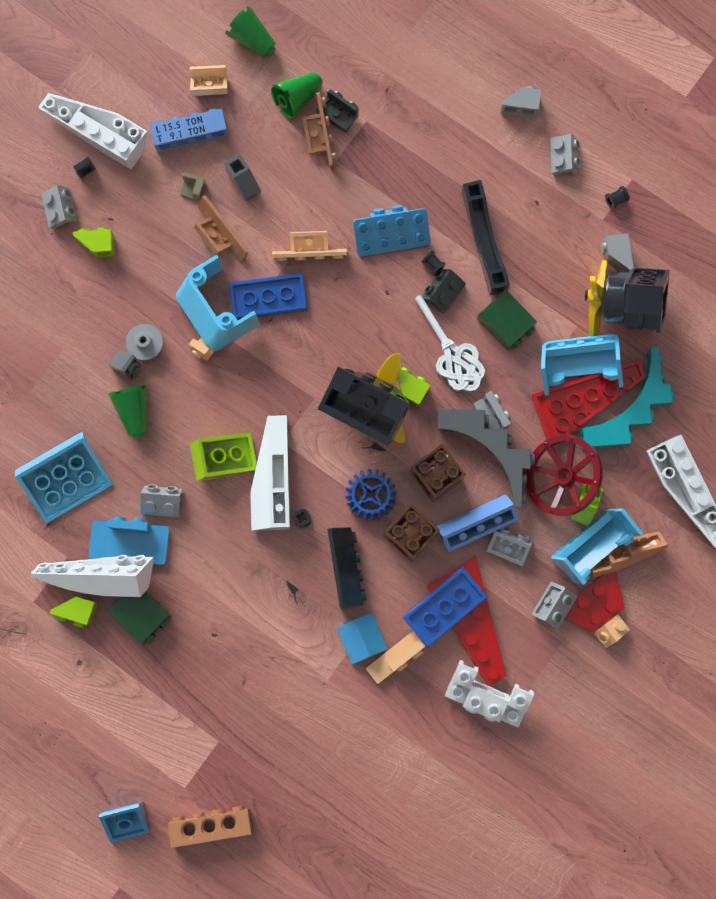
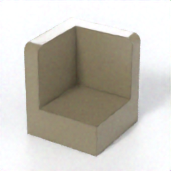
M183 173L184 183L180 192L181 196L200 201L207 186L205 178Z

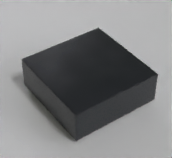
M89 157L73 166L80 178L96 169Z

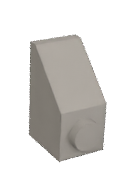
M534 86L522 87L502 102L500 113L537 117L541 89H537Z
M629 235L606 236L603 243H601V252L605 254V260L621 272H629L630 269L634 268Z

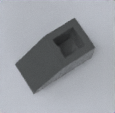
M240 154L224 163L227 174L245 201L261 192L250 168Z
M120 349L109 364L112 370L130 381L133 377L136 378L141 371V364L137 358Z

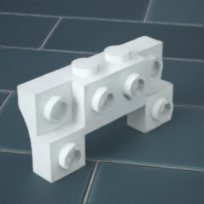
M460 660L446 690L445 697L462 703L468 712L481 714L488 721H497L499 723L504 721L519 728L523 716L533 699L534 691L530 690V692H527L515 684L509 697L506 693L475 681L478 667L473 669L464 665V661Z

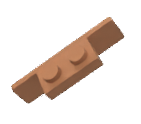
M318 92L316 95L320 114L302 117L308 152L310 155L327 151L330 169H334L333 163H337L335 152H331L330 145H333L332 134L327 133V127L330 126L328 115L324 116L323 111L324 108H327L325 97H321L320 92Z
M203 196L198 204V208L206 219L196 223L194 229L215 256L230 249L240 263L245 261L249 253L247 247L240 241L235 231L226 223L224 217L219 214L213 203L206 196Z

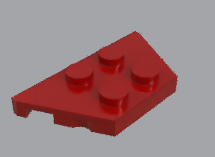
M614 571L602 575L576 595L577 598L565 619L594 633L624 610L617 572Z

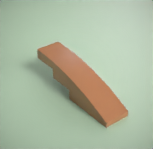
M659 531L633 537L634 541L627 546L624 544L617 546L590 569V574L594 578L623 569L662 551L668 545Z

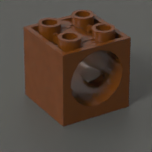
M443 444L412 465L410 469V474L432 503L461 483L466 476L465 472Z
M410 504L384 532V537L408 560L413 562L438 535L440 530L417 508Z

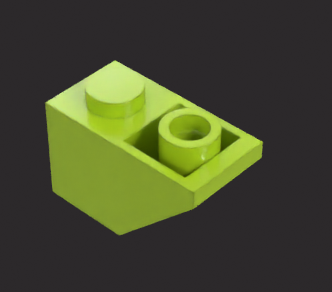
M101 227L97 230L80 229L77 232H73L77 242L96 258L115 257L114 234L111 229Z
M402 367L397 377L399 390L409 404L419 408L430 389V385L425 378L420 376L417 378L411 375L412 372Z
M583 485L579 494L580 501L586 496L591 485ZM600 487L596 498L587 508L572 515L571 519L589 527L598 510L603 488Z
M74 597L51 609L50 614L55 615L54 619L66 622L69 619L74 621L73 625L84 628L85 625L91 626L98 603Z

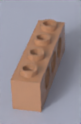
M244 805L232 807V811L225 812L224 809L213 810V814L210 815L199 812L192 814V818L185 819L184 815L172 817L173 821L168 823L171 848L251 835L253 830L250 809H244ZM227 817H232L235 820L233 828L226 826L225 819ZM211 820L215 823L214 831L206 829V821ZM187 824L194 825V834L186 832L185 827Z

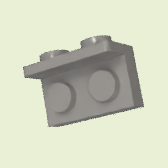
M505 526L494 531L486 552L523 566L531 548L532 540L529 536L523 533L516 534Z
M550 582L531 615L558 629L577 596L566 587Z

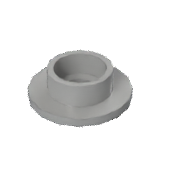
M140 324L133 327L126 337V348L137 360H151L161 352L163 347V337L160 331L149 324ZM143 338L147 339L144 344L140 343Z

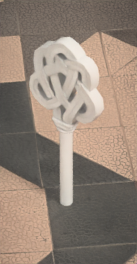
M419 295L415 300L440 339L441 348L444 352V355L438 358L436 372L441 377L447 379L453 391L475 392L485 374V369L478 360L479 353L476 347L467 343L457 347L455 342L448 339L423 297ZM443 363H445L446 370L442 368ZM452 363L454 364L455 373H453ZM461 368H462L464 371H466L467 373H466V374H462Z

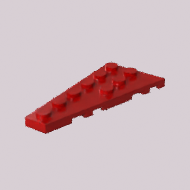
M640 359L622 365L623 387L620 388L618 379L611 381L604 378L603 373H597L550 388L549 395L546 396L544 391L532 394L531 397L546 438L549 439L557 435H570L644 380L646 375Z
M476 556L427 585L426 587L429 592L432 593L463 567L485 593ZM486 598L454 625L452 629L475 666L478 667V671L487 685L491 687L505 678L506 674Z

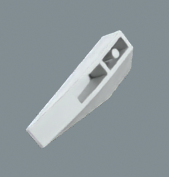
M50 93L47 94L38 107L70 132L131 170L142 156L148 132L118 113Z
M287 415L267 417L251 488L252 531L290 529Z
M682 435L675 436L647 450L648 457L663 487L713 547L716 548V504Z
M120 555L118 557L41 563L31 572V577L54 586L86 594L141 597L149 588L153 557H145L143 555L127 557L126 555Z

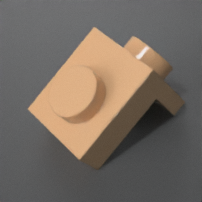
M193 338L189 344L191 353L199 359L202 358L208 361L214 351L206 346L202 338L199 341Z
M617 614L594 632V634L604 647L607 648L617 642L630 629Z

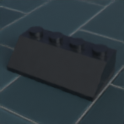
M351 527L328 528L340 609L363 606V601H367L365 589H361L360 582L363 581L362 570L357 568L360 556L359 550L355 551L354 543H357L356 532H352Z

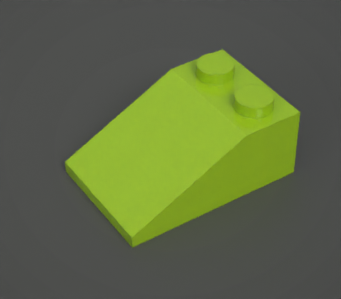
M251 432L197 439L190 443L197 481L216 479L256 470L257 462Z

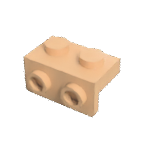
M226 65L190 67L191 96L228 94Z

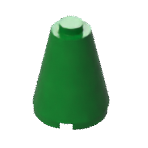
M247 6L246 12L241 10L229 25L232 28L230 32L226 30L225 34L263 57L267 55L270 57L276 50L274 47L276 43L253 9Z
M311 72L274 84V87L271 88V95L276 106L280 105L283 109L280 112L285 117L292 118L322 88L323 81L319 74Z
M135 386L108 393L128 436L132 435L133 439L143 437V432H147V386Z

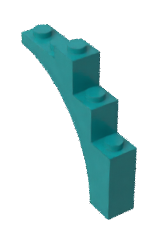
M659 347L650 348L647 352L646 378L639 395L632 405L616 418L597 426L582 428L580 431V438L591 444L594 449L628 447L631 441H633V432L629 428L648 427L654 420V412L650 408L666 407L673 403L675 394L674 390L671 389V384H663L665 382L664 371H661L663 357L662 353H659Z

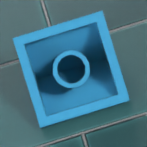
M373 613L337 628L351 664H355L388 649Z
M143 801L99 814V819L110 843L150 833Z

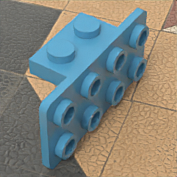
M402 205L393 206L391 210L385 211L383 208L373 210V213H369L370 217L353 221L359 256L411 249L431 244L428 214L424 208L410 211Z
M114 517V520L108 519V521L96 520L92 523L89 558L98 559L118 557L120 555L136 557L143 555L145 557H153V564L164 565L167 559L170 529L167 526L150 525L145 523V519L134 518L133 521H126L124 517Z

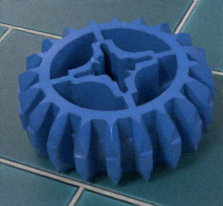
M371 469L367 470L368 475H365L363 470L360 471L361 478L355 474L353 477L356 482L352 480L348 482L353 487H346L345 489L351 493L345 495V499H351L346 503L347 506L354 505L350 510L351 513L358 510L356 517L359 518L361 514H364L363 520L365 521L367 520V515H371V521H374V515H377L379 520L382 519L381 512L387 516L389 513L386 508L390 510L394 508L389 503H396V499L391 497L397 495V491H391V489L395 488V484L388 485L392 479L389 477L384 480L386 475L384 472L379 477V470L377 469L374 475H371ZM368 480H373L379 482L380 484H377L374 487H370L364 482ZM360 486L364 496L357 502L355 491ZM383 488L387 492V499L384 504L378 498V494ZM367 491L370 493L376 491V494H374L375 499L371 497L366 499V496H368ZM367 503H372L375 506H377L378 509L367 510L362 508V506L366 505Z

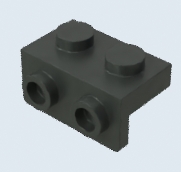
M328 89L325 98L327 108L323 109L324 116L328 115L329 122L346 133L359 117L358 106L354 102L344 99L338 91ZM319 107L316 109L318 114H320Z
M442 269L436 273L434 281L425 288L422 297L441 313H445L466 283L451 269Z

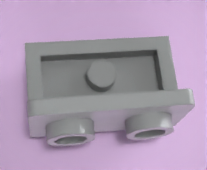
M572 134L550 138L551 173L553 175L572 172L574 175L579 174V168L581 167V161L578 156V150H580L579 140Z
M56 185L41 194L49 228L55 229L67 222L73 224L78 222L72 193L69 188Z
M492 390L486 393L481 400L475 402L474 407L476 410H485L486 415H489V426H486L487 429H507L511 424V417L506 410L503 411L500 406L502 403L497 394L494 395Z
M154 484L144 486L141 492L140 514L179 518L182 489H177L175 486L158 487Z

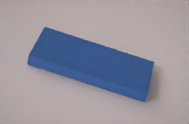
M303 273L229 283L232 314L237 320L253 311L257 317L308 311Z
M462 567L402 618L428 648L488 597Z

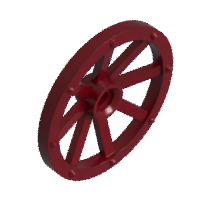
M557 435L545 440L534 450L532 454H535V465H531V470L525 471L527 473L526 489L529 497L539 509L556 516H570L581 512L593 502L602 484L603 468L601 459L591 444L573 435ZM560 443H569L565 466L552 446ZM578 444L588 453V456L572 468L575 446ZM546 451H548L558 467L556 471L536 466ZM592 462L594 470L593 480L576 475ZM534 472L554 476L555 480L536 489ZM575 482L591 485L588 493L581 501L574 486ZM560 485L551 507L541 500L540 494ZM568 487L575 505L559 509V504Z

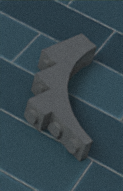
M438 409L439 430L469 436L483 444L497 457L509 478L513 492L514 507L522 508V505L526 504V492H523V485L527 484V473H523V470H531V465H535V454H531V449H508V446H512V434H508V429H486V426H489V415H486L485 410Z

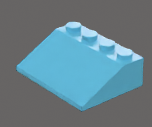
M83 432L15 470L16 479L46 524L113 485Z

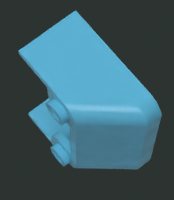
M217 255L191 270L176 294V299L206 346L212 351L222 349L260 325L254 311L238 321L229 312L222 313L216 317L198 288L202 287L209 278L223 270Z
M615 334L544 343L542 345L541 371L545 396L549 395V386H559L565 381V377L603 373V377L608 380L618 379L619 388L623 387L619 337Z
M608 509L595 518L589 527L586 526L554 553L551 559L573 582L584 585L590 578L591 568L617 546L623 544L627 546L634 541V536H641L644 533L624 509Z

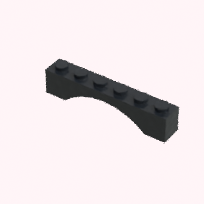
M482 181L465 183L462 186L461 193L489 296L502 293L505 290L508 291L510 283L494 239Z

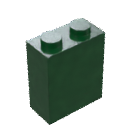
M507 290L502 292L477 317V320L507 351L511 348L516 349L523 342L521 339L525 335L529 337L536 330L537 321Z
M147 591L141 597H121L108 610L140 644L151 643L156 637L155 633L160 628L163 630L170 623L169 618L171 617Z

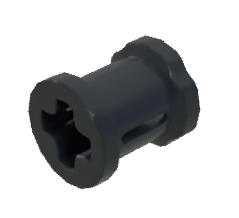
M621 186L617 191L605 194V200L608 206L614 209L616 205L629 201L630 196L626 188Z
M434 251L428 253L421 261L433 271L432 274L434 276L446 266V263L441 262Z
M299 509L294 513L293 519L298 527L306 528L310 525L311 516L306 509ZM302 514H305L307 521L303 520V522L300 523L298 516L301 517Z

